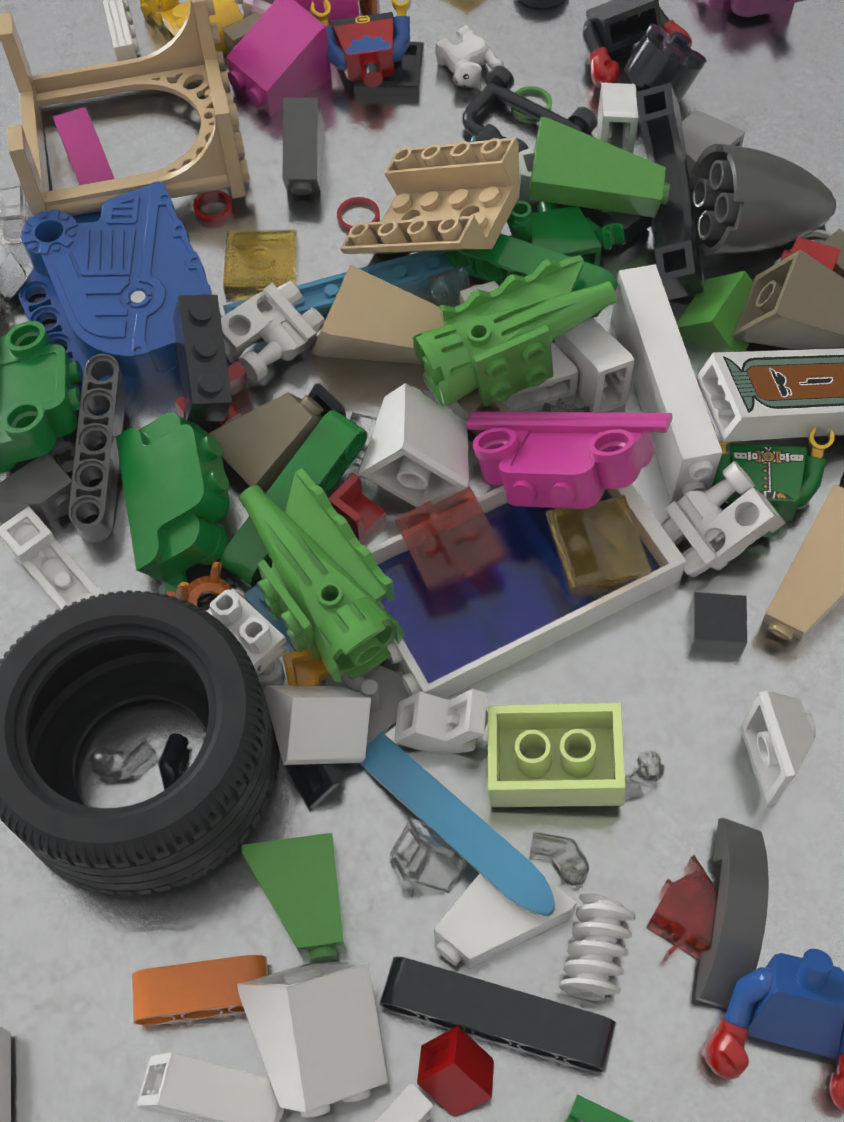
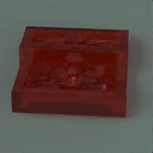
M470 486L435 506L431 501H428L395 519L401 535L430 591L469 578L508 559Z

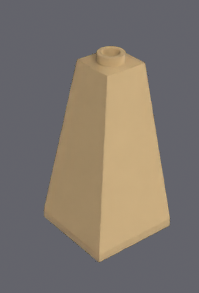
M350 265L311 354L320 357L423 364L422 361H418L412 337L425 331L444 327L440 307Z
M836 484L831 488L763 618V622L769 624L768 630L785 640L790 641L792 637L801 640L844 598V488Z

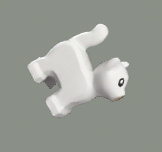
M465 25L456 32V36L462 39L460 44L453 45L447 38H443L436 43L435 54L437 55V63L441 66L446 65L454 73L453 81L457 86L480 91L482 89L480 82L481 67L487 63L493 69L495 66L504 67V63L488 47L485 39L476 36L471 28Z

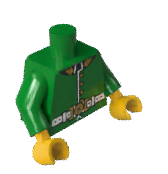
M814 427L808 435V442L812 446L811 454H807V447L730 444L729 451H726V444L730 442L719 441L722 455L712 484L714 486L725 479L723 470L735 461L755 484L753 488L765 495L784 521L793 520L796 509L806 507L821 486L827 460L823 454L824 450L833 444L834 432L830 429L827 443L819 445L814 440L817 428ZM735 491L725 502L731 505L742 495ZM780 528L773 533L768 531L761 537L775 536L780 532Z

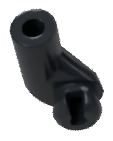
M174 733L168 737L158 762L164 790L183 775L181 774V763L189 741L181 734Z

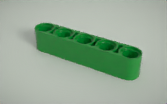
M500 233L492 249L445 251L447 261L457 270L488 282L495 281L499 286L507 276L512 274L522 277L532 274L541 262L546 259L560 262L570 258L567 255ZM584 262V267L573 291L599 285L606 281H609L616 291L618 282L608 270ZM601 311L590 318L597 317L601 313Z
M335 410L329 411L320 420L267 491L266 495L286 512L295 472L302 468L328 496L361 452L367 440V431ZM248 517L226 546L225 551L220 557V563H222V568L253 588L257 585V582L262 580L257 564L265 560L272 569L273 562L250 517Z

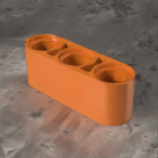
M243 955L135 971L132 973L133 1024L156 1025L244 1013L245 1010L238 994L237 984L267 976V957L263 955Z

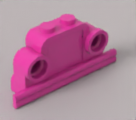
M472 411L470 418L466 421L467 430H486L474 439V453L479 460L484 481L492 485L503 484L509 504L524 507L585 509L596 505L606 488L619 489L629 486L636 481L641 469L650 463L654 454L651 432L667 433L673 416L672 413Z

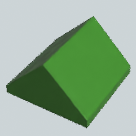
M746 271L705 280L703 283L704 292L697 293L677 322L683 339L713 353L746 352L752 342L739 341L732 337L753 284Z

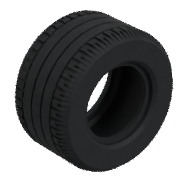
M127 590L126 592L117 591V593L108 592L106 595L102 593L98 597L93 595L89 599H80L78 603L77 601L72 602V605H65L62 610L57 609L54 614H48L46 619H41L37 625H32L30 631L26 630L23 633L24 636L19 637L16 640L17 643L12 644L10 650L4 653V658L0 659L1 821L53 872L78 886L93 891L114 895L153 894L155 891L163 892L173 889V886H182L185 883L191 882L190 880L193 878L196 880L200 876L207 874L209 869L213 870L218 864L223 862L225 857L228 858L236 851L238 844L241 845L250 834L249 831L253 830L260 818L259 814L263 813L267 804V798L270 796L275 778L277 761L276 736L257 673L246 650L240 641L237 640L236 636L207 611L183 599H178L174 596L170 597L167 594L161 595L158 592L151 593L150 591H145L142 593L141 591L133 592L132 590ZM159 699L184 707L203 724L207 732L197 757L187 771L163 792L143 802L118 808L86 806L82 801L75 780L77 753L91 727L109 711L132 701Z

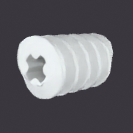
M589 893L580 894L579 898L584 905L577 907L575 916L581 923L573 925L571 932L578 941L569 943L567 950L574 960L566 961L563 971L570 978L562 980L559 988L572 996L600 1002L604 1001L605 995L620 994L621 988L611 983L609 976L624 975L625 969L612 961L613 957L628 956V950L616 944L617 939L631 938L632 932L620 926L621 921H634L636 914L624 908L620 902Z

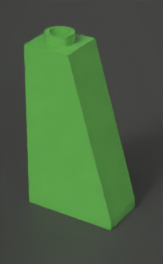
M540 117L529 187V200L655 218L660 204H667L670 183L664 182L666 167L550 118Z

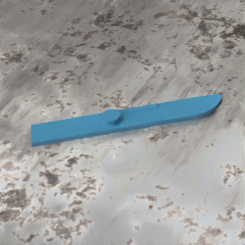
M383 732L366 747L365 759L362 763L358 764L497 890L517 906L533 914L550 916L554 913L555 903L552 890L544 875L531 861Z

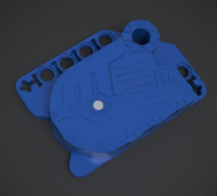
M156 181L151 185L113 197L105 201L100 212L71 216L63 211L51 209V211L41 212L26 220L20 238L33 269L26 282L20 288L19 299L28 321L40 323L46 319H55L57 321L53 327L46 329L51 345L67 346L66 352L70 360H77L80 363L83 375L86 362L91 357L98 354H108L114 357L126 381L124 409L133 403L140 388L161 386L181 379L173 321L178 296L212 295L210 284L208 285L204 266L197 252H194L188 233L181 219L179 220L176 215L173 202L164 184ZM43 293L46 295L39 303L28 302L29 298L34 294ZM226 357L227 367L237 362L238 358L231 363ZM111 375L104 376L99 381H105L109 379ZM79 383V390L81 393L83 383ZM109 409L100 410L96 416L105 414Z

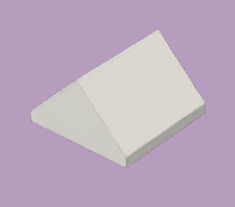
M266 686L263 692L283 765L363 762L366 755L371 697L344 686Z

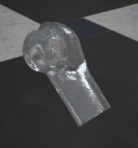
M647 751L639 755L637 759L639 768L632 775H625V797L646 794L664 776L665 766L661 764L659 753Z
M533 832L530 854L552 857L561 874L569 882L578 883L587 876L589 863L574 839Z

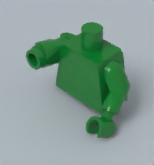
M520 200L516 202L506 221L511 237L569 257L581 255L584 262L599 266L602 247L608 250L612 248L613 244H626L623 224L612 223L601 227L590 218L585 217L580 208L576 206L559 208L556 203L541 201L537 207L538 212L531 214V205L526 201Z

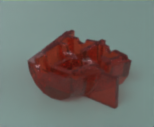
M695 854L687 863L692 872L691 874H687L675 882H672L670 879L665 882L662 887L665 895L646 926L665 939L669 937L674 941V945L664 956L666 960L679 948L699 960L701 952L708 951L712 945L718 891Z

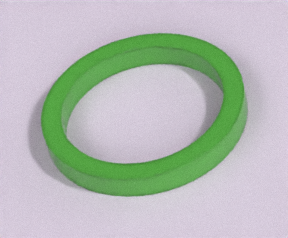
M526 86L515 92L519 95L526 93L540 94L547 100L548 104L545 108L549 110L552 108L551 95L543 88ZM511 107L517 116L529 120L535 119Z

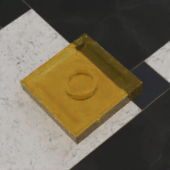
M297 230L227 231L223 278L224 293L258 294L263 292L264 288L271 283L279 287L289 281H292L296 286Z

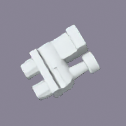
M292 281L279 287L271 283L264 288L263 292L254 295L221 317L226 357L231 363L238 358V362L247 372V378L254 383H257L267 375V366L280 358L290 361L298 354H302L310 348L315 335L320 331L325 322L324 317L314 308L309 309L302 315L294 308L301 301L302 295ZM261 337L268 344L258 354L254 351H248L241 356L245 349Z
M735 461L723 470L725 479L704 493L701 491L687 492L678 502L673 501L665 508L670 516L661 523V526L675 546L685 538L692 545L691 548L682 554L687 561L684 571L689 576L695 577L710 567L718 571L728 564V561L740 555L746 547L768 531L773 533L785 524V521L765 495L753 488L755 484ZM735 491L742 495L726 509L722 510L720 508Z
M233 588L223 591L210 603V608L207 612L223 623L240 641L254 665L261 689L264 690L266 686H279L284 679V669L278 658L286 650L283 647L286 643L285 636Z

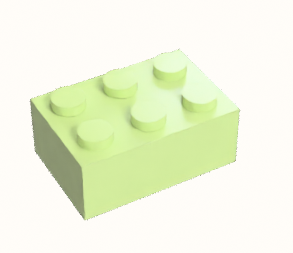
M621 703L488 706V793L491 807L624 806L625 771Z

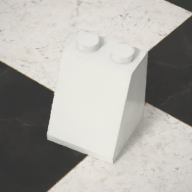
M405 383L384 397L359 474L416 508L424 510L466 489L468 486L469 464L466 421L455 415L451 409L443 408V406L425 396L419 389Z
M327 961L308 963L237 984L239 997L281 1108L300 1111L301 1117H316L328 1113L331 1103L340 1100L343 1102H355L366 1099L371 1095L370 1089L388 1083L369 963Z

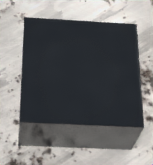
M694 592L690 613V649L743 653L747 645V596Z

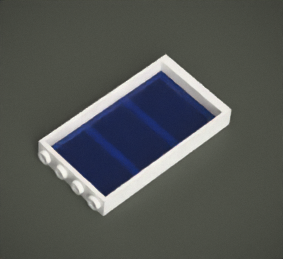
M632 484L619 489L606 488L600 501L596 505L585 509L513 506L507 502L504 486L502 485L369 548L379 568L386 576L393 580L395 599L388 603L386 598L378 603L404 629V637L398 645L395 639H393L386 647L391 653L388 659L392 664L397 662L400 664L405 673L401 676V679L410 696L421 691L444 699L680 581L687 562Z

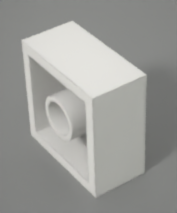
M411 1082L375 1122H426L434 1113V1105Z

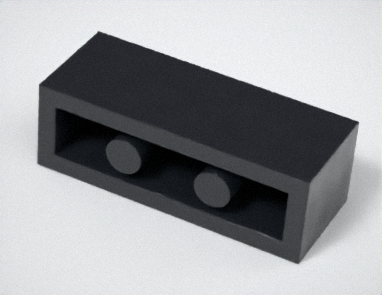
M179 295L173 314L186 420L189 422L225 421L232 404L218 295Z

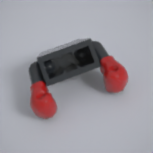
M612 0L586 11L587 21L583 26L582 39L589 54L588 60L591 65L592 81L598 89H601V83L619 82V64L616 61H612L608 53L640 42L650 24L658 25L671 35L674 31L683 33L691 40L689 47L691 48L692 39L688 32L674 20H669L660 8L659 0Z

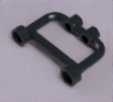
M495 66L485 78L487 86L467 106L462 115V124L465 130L472 136H475L476 141L506 138L501 135L494 125L487 124L483 126L475 120L493 98L539 121L540 117H547L588 135L598 125L595 114L586 107H578L567 119L511 91L510 89L514 86V77L503 66ZM516 138L519 143V152L529 149L523 140Z

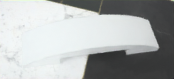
M29 506L0 526V537L60 610L65 605H72V602L77 601L78 603L80 599H89L93 595L98 597L99 594L104 593L100 587L97 588L61 547L55 540L52 532Z

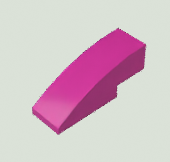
M86 107L54 116L53 119L78 184L85 185L115 179Z

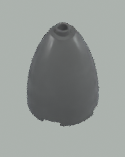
M713 144L701 153L692 170L693 175L697 176L692 196L697 242L705 256L752 254L795 242L797 237L803 238L826 224L836 210V200L831 190L816 176L787 159L765 151L741 146Z

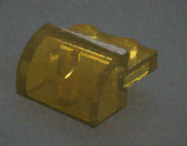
M625 495L598 502L596 505L585 509L557 508L545 512L572 594L586 596L608 592L612 585L650 574L651 568Z

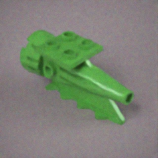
M581 255L566 258L560 262L546 259L530 275L522 277L512 274L507 276L499 288L491 292L477 289L461 305L456 307L441 305L440 310L444 327L425 331L412 337L416 356L419 362H423L426 371L424 376L438 403L441 406L443 405V408L447 407L478 388L480 401L483 407L494 402L505 401L512 394L528 387L539 386L547 379L553 377L552 341L606 307L617 303V296L612 284L606 281L599 285L573 291L584 267V260Z
M302 468L295 472L286 512L270 499L260 486L254 485L247 488L241 494L240 502L245 507L273 562L272 569L265 560L257 564L262 580L257 582L266 598L263 601L276 621L283 620L288 629L286 634L299 653L306 650L313 661L321 657L329 675L335 682H342V675L347 674L351 680H354L376 668L391 655L386 647L393 639L399 645L404 637V629L400 623L378 603L386 598L388 603L395 599L393 580L382 572L370 550L359 542L346 519L333 508L323 489L316 485Z

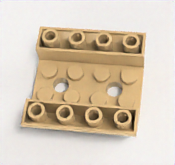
M516 137L398 149L384 172L396 196L392 200L382 221L355 223L340 250L343 254H393L492 249L519 198V143Z

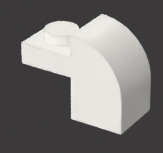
M471 689L451 700H447L419 691L398 703L394 743L430 752L464 753L475 750L476 738L484 735V730L488 723V712L486 710L487 693Z

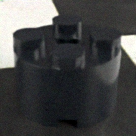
M650 24L625 66V73L641 89L645 84L653 88L671 83L679 103L707 60L702 54L689 47L691 40L683 33L674 31L671 35L658 25Z

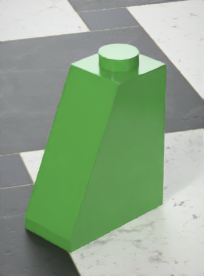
M332 832L242 845V854L301 958L309 957V962L311 963L330 962L337 959V953L347 952L336 845Z

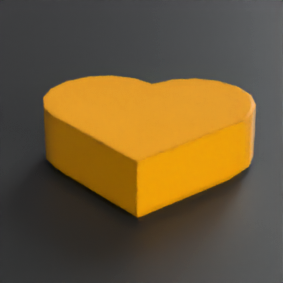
M306 650L300 653L295 651L282 654L289 686H322V681L330 677L321 657L313 661Z

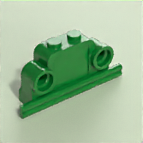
M37 321L20 323L13 327L7 335L0 337V473L9 471L17 462L47 454L55 446L57 437L68 435L78 427L79 410L81 408L79 383H83L82 368L77 360H70L63 346L51 345L44 325Z
M166 413L140 430L129 428L116 436L136 571L163 581L165 593L167 591L176 592L180 583L187 582L186 569L197 563L210 565L222 556L227 545V533L225 528L216 522L225 517L230 507L229 481L224 472L221 457L223 450L219 441L213 435H208L206 430L200 425L189 422L175 413Z

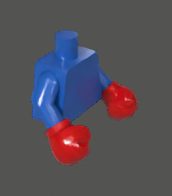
M812 948L807 950L802 958L784 953L774 954L766 967H760L737 981L725 1019L720 1018L718 1027L706 1044L705 1061L718 1076L726 1080L738 1078L749 1065V1058L744 1049L747 1036L834 1059L838 1056L837 1072L831 1075L829 1092L833 1103L844 1111V971L840 967L833 966L830 956L819 949Z

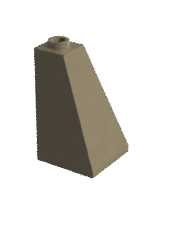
M800 249L755 276L732 337L739 341L795 350L844 348V278Z

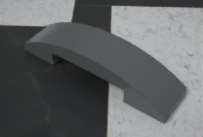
M720 818L717 825L713 862L722 865L712 945L711 950L701 952L695 999L728 1009L737 981L756 970L767 918L769 876L767 852L762 832L729 819Z

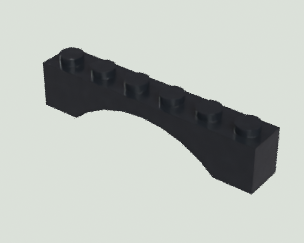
M671 83L636 92V99L647 160L666 167L664 182L670 183L667 204H660L655 217V257L667 298L672 300L704 292L680 106Z

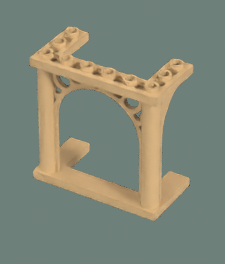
M190 0L189 11L182 28L170 42L151 54L134 59L35 76L32 75L12 13L0 14V39L19 90L22 125L7 127L8 150L33 216L41 212L51 211V209L63 211L71 216L100 212L105 201L151 185L156 181L164 184L171 199L231 188L232 198L246 196L244 182L250 181L246 159L239 160L240 158H245L242 135L239 131L240 124L236 104L233 103L223 52L216 51L215 44H220L221 40L217 22L210 23L209 19L210 15H215L213 0ZM203 80L199 87L190 90L185 89L190 82ZM147 89L177 95L189 102L198 112L201 119V127L195 143L181 158L168 166L145 174L49 191L41 114L42 106ZM205 95V99H199V97Z

